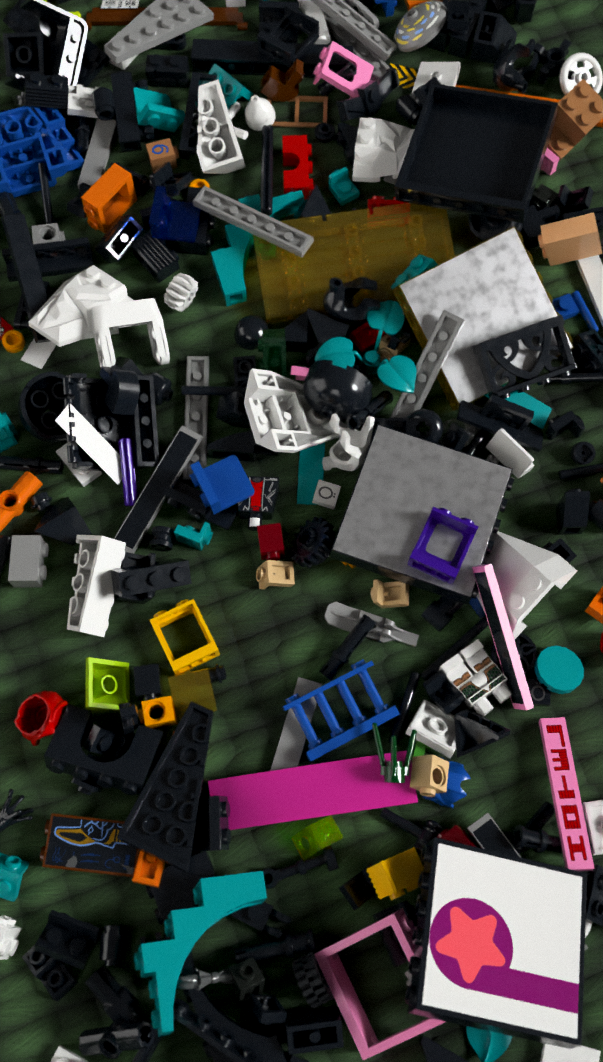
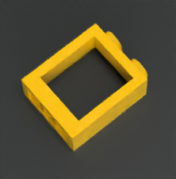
M188 599L182 600L175 605V608L169 611H159L153 616L154 618L150 619L176 677L220 655L218 647L194 599L190 601ZM193 613L208 644L175 660L161 628Z

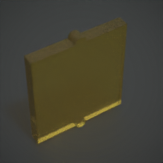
M208 668L192 672L187 670L183 674L168 677L177 719L183 717L191 701L212 711H217Z

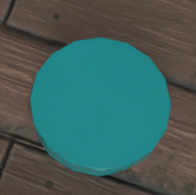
M547 647L541 651L535 661L534 671L538 681L547 686V689L551 692L558 694L570 693L581 684L584 678V668L581 660L566 647Z

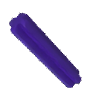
M121 438L118 444L125 506L130 507L134 506L138 499L133 446L130 438Z

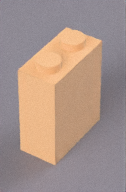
M594 212L540 226L541 235H538L539 246L542 248L543 258H548L550 266L602 254L600 235Z

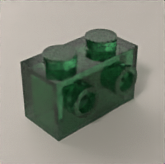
M263 329L262 338H258V350L263 352V358H259V369L273 371L287 377L285 329Z

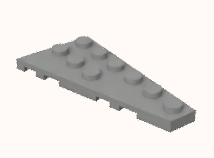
M155 0L104 45V52L118 64L212 21L214 13L200 0Z

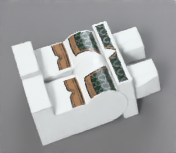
M477 639L460 651V654H456L442 664L439 671L445 672L448 681L464 695L466 700L464 703L468 709L471 710L473 708L478 714L485 716L494 708L487 700V697L493 694L501 704L510 698L512 693L505 684L508 679L483 649L484 646Z

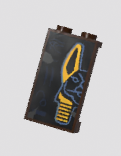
M51 813V818L47 819L45 825L47 841L46 846H42L40 861L43 862L42 867L133 878L140 850L118 840L117 836L125 821Z

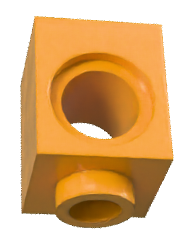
M171 695L141 701L142 709L138 710L141 724H145L146 727L153 729L178 724L174 700ZM162 708L163 715L160 718H151V713L154 709Z

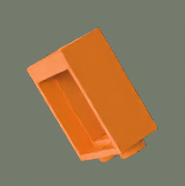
M116 163L81 197L84 206L83 210L88 218L87 222L94 230L98 229L105 234L118 217L122 216L137 201L131 173Z

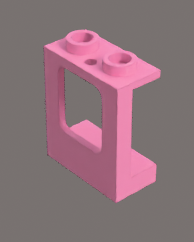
M332 41L328 48L324 47L319 55L321 62L317 64L313 72L316 75L313 84L316 85L322 78L350 95L349 99L359 97L358 88L370 81L374 66ZM333 53H337L356 66L357 74L353 76L352 82L347 81L329 69L328 66Z

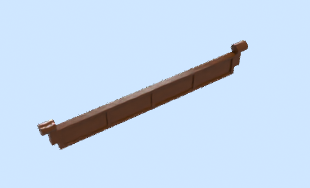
M147 7L120 9L92 8V13H87L86 17L88 31L92 30V25H128ZM208 7L214 13L213 20L203 25H237L238 30H248V22H243V13H238V7Z

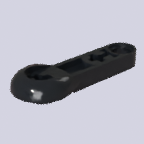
M428 409L416 410L402 418H375L373 425L377 426V422H380V425L434 443L439 441L443 432L442 420L438 414ZM421 422H425V425L430 427V430L426 431V435H422V431H418V426H422Z

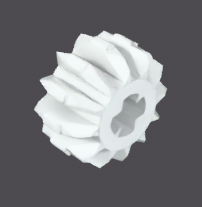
M180 272L169 282V286L164 294V303L173 310L184 311L196 296L198 282L191 276Z

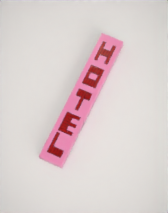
M565 717L540 718L539 727L565 868L575 871H592L594 863Z

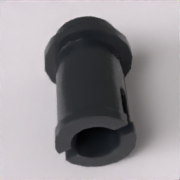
M216 664V667L195 671L197 686L217 681L223 683V680L227 679L224 665L219 666V664Z

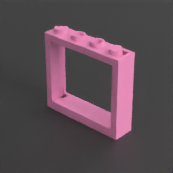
M403 908L314 954L363 1060L446 1022L427 1018L378 1041L338 956V951L391 925L410 962L415 950V945L412 944L414 924L412 920H408Z

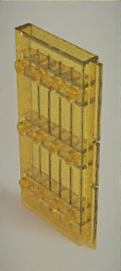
M403 203L373 208V215H370L368 208L326 214L327 221L324 222L322 215L281 221L313 236L314 242L303 258L253 235L266 323L297 319L305 311L307 312L308 308L327 315L328 313H326L323 306V296L329 287L330 279L333 277L339 278L343 283L350 282L358 277L377 281V291L361 289L354 296L352 304L355 307L359 306L364 298L378 299L380 302L393 300L399 304L409 303L406 297L396 294L391 289V286L419 254L434 259L438 265L455 258L447 209Z

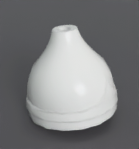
M254 95L245 108V121L249 128L261 131L264 125L268 126L274 123L276 115L273 106L268 100Z

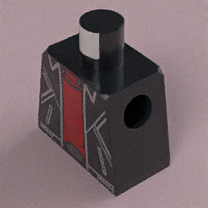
M247 476L255 493L253 496L238 503V511L241 519H248V530L257 531V526L262 525V520H272L280 489L279 477Z

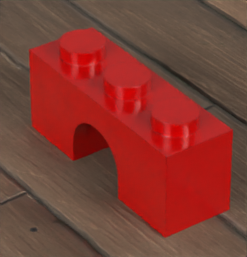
M307 135L282 136L283 166L295 167L293 170H283L284 194L302 190L305 200L313 189V178H309V174H313L312 161H308V157H312V144H308Z

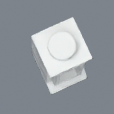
M297 0L304 14L319 21V38L313 44L326 45L331 43L324 11L311 0Z

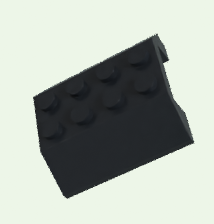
M72 373L71 375H66V378H62L63 395L68 397L64 399V409L68 405L69 417L74 418V413L70 410L71 404L118 453L119 439L130 438L133 446L135 470L158 466L160 460L153 376L137 375L140 393L134 415L113 414L103 402L108 389V384L103 379L87 378L86 373ZM69 422L70 435L66 433V440L71 443L70 446H67L68 463H72L73 469L104 471L75 442L76 436H72V427H75V422Z

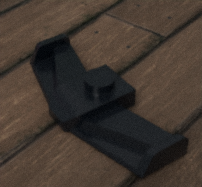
M389 68L378 83L377 80H371L358 88L359 97L336 101L341 122L364 116L371 117L380 110L382 102L400 84L397 69Z

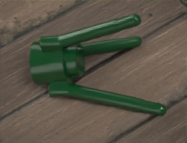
M373 723V734L380 762V775H384V782L405 783V776H409V766L417 731L412 730L404 766H402V761H397L396 736H391V761H387L386 766L376 723Z

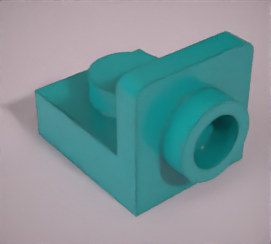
M347 167L335 170L329 175L328 189L341 206L359 198L360 193L348 177L349 170Z
M205 522L200 533L192 526L185 525L183 527L177 525L174 535L176 541L202 551L204 545L210 543L213 532H211L210 523Z

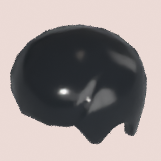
M257 315L243 317L236 325L234 333L236 343L241 348L254 350L256 346L263 345L269 334L268 324Z

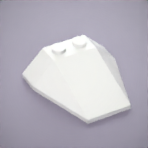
M250 370L244 406L256 444L274 452L295 453L339 438V433L336 434L329 424L330 419L319 415L308 405L303 393V384L273 371Z
M497 531V534L492 533L490 540L494 541V545L490 555H485L483 562L493 566L515 640L527 627L522 620L554 585L562 589L577 570L559 554ZM478 591L477 598H478V600H479V602H480V604H481V606H482V608H483V610H484L483 603H482V600H481V597H480V593H479V591Z

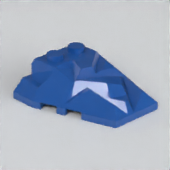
M29 106L1 112L0 193L6 191L12 193L15 198L41 190L38 171L39 163L46 164L49 188L57 184L56 178L64 176L70 169L64 147L56 142L53 134L45 129L42 121Z

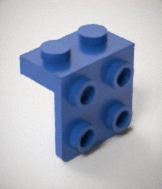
M231 455L204 469L199 461L190 465L193 473L189 476L195 488L200 487L202 494L199 496L205 508L210 506L213 514L229 508L253 496L255 493L236 455Z

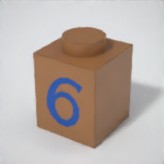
M170 138L146 144L153 172L166 162H170L172 169L177 168L176 159L179 158L177 146H172Z

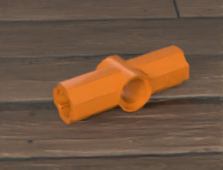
M26 471L10 490H5L0 494V532L14 517L20 516L23 513L25 504L43 485L31 472ZM16 501L13 506L7 507L9 502Z

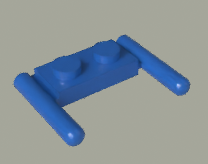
M579 291L550 300L557 316L562 315L563 319L566 320L580 313L589 330L595 329L598 332L599 328Z

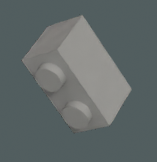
M12 535L8 581L14 588L42 587L43 580H46L47 568L44 565V558L48 557L49 549L48 544L41 535Z

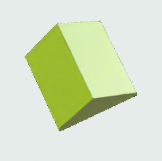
M87 657L86 709L91 710L92 714L120 712L119 704L130 703L129 663Z

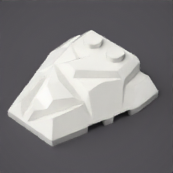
M360 118L355 143L353 181L374 183L380 182V177L392 175L393 179H397L414 129L382 119Z
M93 265L63 282L28 322L31 328L61 347L86 339V333L93 331L92 307L134 300L127 296V288L124 284Z

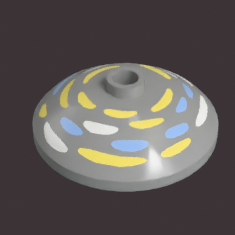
M430 0L411 8L403 16L396 28L394 43L398 45L397 48L402 52H410L430 42L445 24L448 14L446 6L441 1Z

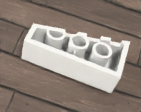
M77 535L76 543L80 544L79 553H76L74 556V563L78 564L77 575L72 577L71 584L75 591V596L70 599L67 630L104 637L109 625L110 610L114 604L111 570L121 567L125 556L126 543L105 536Z

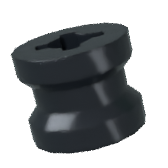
M154 526L151 532L153 539L150 540L149 547L157 551H172L173 544L171 541L175 537V530L165 526Z

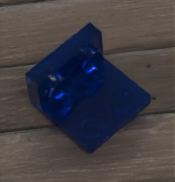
M156 186L149 219L152 238L194 243L201 209L195 207L190 202L170 200V196H167L166 188L164 186Z

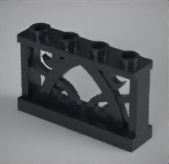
M562 315L472 346L483 374L489 398L492 394L503 399L511 396L510 392L517 390L518 393L530 390V385L537 383L538 386L551 382V377L557 375L558 378L571 375L570 370L578 368L574 362L563 326L565 322ZM551 328L553 329L557 345H551ZM534 336L538 338V342L536 344L541 343V346H534L532 344V338ZM520 339L528 349L540 351L530 371L522 370L510 363L518 353V340ZM506 346H509L512 349V353L506 359L504 356L508 354L505 353L504 349ZM550 350H555L561 355L562 362L558 367L551 365L552 359H558L555 355H549ZM487 351L498 364L493 369L491 368ZM501 368L505 371L501 373L500 380L503 377L508 378L507 385L503 387L499 386L495 381V375ZM543 368H545L548 371L546 373L540 374ZM516 377L524 379V381L515 384Z

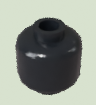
M156 372L150 373L148 376H153L155 405H161L165 401L169 402L174 392L171 389V380Z

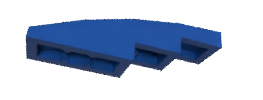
M30 106L42 121L45 129L50 131L56 142L64 147L70 165L68 171L82 168L84 159L76 150L75 140L66 129L65 119L58 109Z

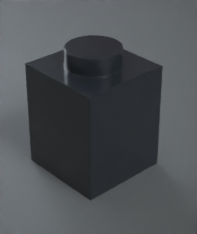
M159 664L134 666L135 694L138 700L146 701L164 697L162 671Z

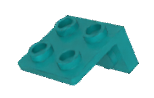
M214 64L208 73L217 75L228 110L238 98L241 99L243 96L250 100L253 93L218 65ZM203 81L202 85L211 81Z

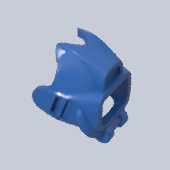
M448 761L449 771L446 793H436L435 797H422L426 800L434 801L441 806L453 809L454 802L467 796L460 786L461 781L471 779V777L464 769V765Z

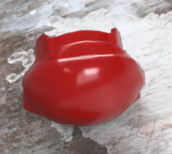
M44 690L35 693L20 705L17 717L14 720L15 726L33 746H38L40 739L55 733L63 715V708L68 705V701L63 700L59 693Z

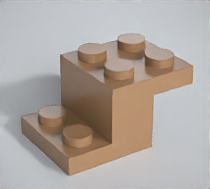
M584 78L557 105V117L547 148L559 157V161L603 119V99Z

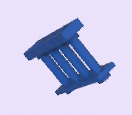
M363 659L351 665L352 671L302 697L297 693L285 699L287 705L282 707L283 711L292 708L309 742V750L305 751L309 761H313L373 729V723L379 726L400 715L395 705L388 707L387 704H384L366 669L374 665L373 661L366 663ZM358 674L375 707L374 712L376 715L368 719L365 715L362 716L344 681ZM336 685L354 720L352 721L354 726L347 730L340 727L323 694V691ZM313 696L331 730L330 735L332 738L324 742L321 738L318 739L300 704Z

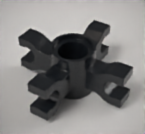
M564 39L559 48L553 47L549 50L536 43L533 50L534 53L530 59L532 60L534 54H537L539 62L544 64L539 71L541 75L537 78V82L544 85L549 76L560 74L561 67L565 62L564 59L569 53L568 48L572 42ZM572 71L568 72L569 80H571V76L573 74Z

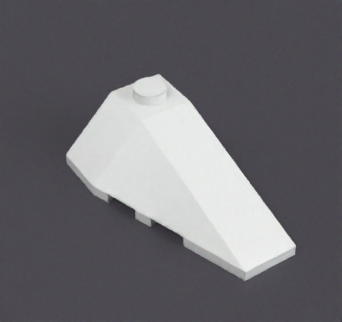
M219 80L198 86L197 155L203 173L227 174L245 168L244 159Z

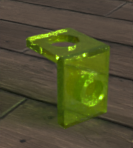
M332 815L307 826L294 835L292 840L303 860H306L321 849L341 840L343 835ZM302 837H305L309 841V851L304 849V847L302 846Z

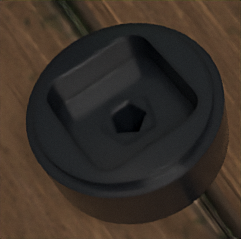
M578 442L571 449V458L577 464L586 465L595 458V448L589 442Z

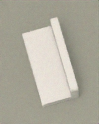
M503 428L497 431L486 446L504 466L513 468L512 473L518 479L530 472L535 466L532 463L534 458Z

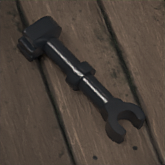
M332 845L324 847L323 854L303 860V858L296 860L297 863L278 870L264 869V875L270 873L273 876L272 883L265 885L266 889H272L280 880L299 873L301 875L307 874V870L327 864L329 872L338 869L339 865Z

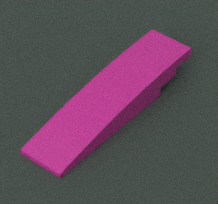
M407 751L397 752V761H402V766H404ZM391 753L384 754L386 766L387 761H391ZM378 755L208 781L210 796L228 797L230 804L228 825L230 830L418 802L416 790L410 787L412 762L410 761L409 776H405V783L384 782V775H380Z

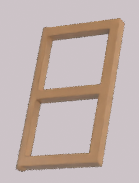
M296 96L289 100V102H295L294 122H274L272 126L315 128L320 124L299 122L300 102H324L323 123H327L328 96ZM267 97V100H268L270 103H271V101H275V100H273V99Z

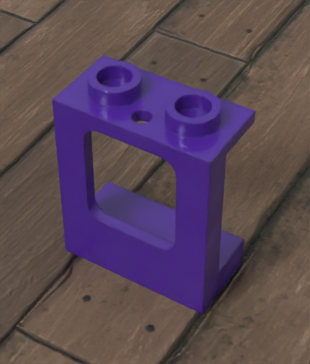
M433 507L407 565L453 585L479 526L474 525V522L470 519L458 518L452 515L445 508ZM436 525L446 526L462 534V541L452 561H446L426 551V546Z

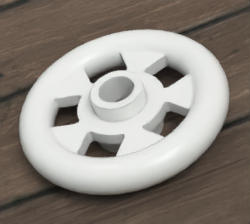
M581 52L575 53L565 60L559 77L564 95L570 92L582 80L581 75L597 93L600 92L603 75L599 63L593 56ZM583 61V67L577 68V62ZM592 68L594 73V77L592 78L590 72L588 71V69ZM569 71L573 72L571 80L568 79Z

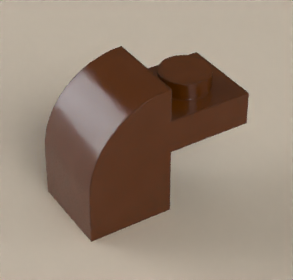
M296 59L286 73L272 65L261 79L260 92L275 101H289L295 98L299 93V84L304 77V62Z

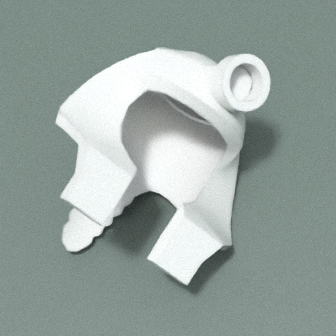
M332 414L329 424L336 434L339 433V440L330 448V456L323 457L322 464L325 471L335 467L346 471H355L363 465L371 443L374 417L368 416L361 431L350 429L348 425L341 422L337 414Z

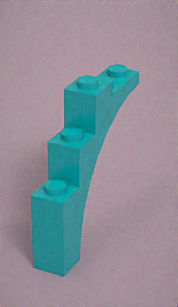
M302 190L273 197L272 214L270 217L280 221L288 215L295 213L304 201ZM259 194L248 195L238 199V202L261 212ZM228 224L225 225V232L229 247L219 248L211 252V256L226 306H231L247 301L244 272L248 257L260 237L237 226Z
M263 871L201 878L196 887L193 888L194 903L199 904V907L171 910L168 919L164 921L165 935L170 937V940L143 943L140 945L138 952L134 954L136 971L140 970L141 978L152 976L153 979L149 981L148 985L150 999L155 998L156 1010L152 1011L153 1029H158V1036L169 1035L174 1031L173 1004L177 981L184 962L194 944L207 929L223 917L242 908L262 904L266 900L267 893Z

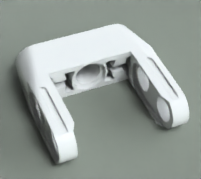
M155 298L92 307L93 334L100 367H111L116 362L110 329L147 324L154 359L158 365L170 363L164 323Z

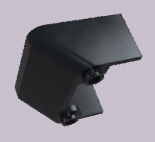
M44 0L24 1L20 8L39 16V31L43 33V36L51 39L45 67L46 76H66L68 78V85L76 86L88 33L87 23L81 17ZM16 73L5 80V85L24 92L25 77Z

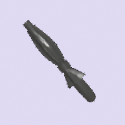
M230 967L219 972L210 973L195 969V974L179 977L176 988L182 990L193 989L195 986L196 990H200L209 983L235 984L229 972Z

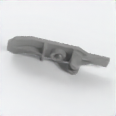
M337 601L327 605L324 617L329 625L351 632L363 615L366 614L377 623L376 627L367 634V638L382 643L395 640L416 647L419 635L398 628L395 622L390 619L346 606Z

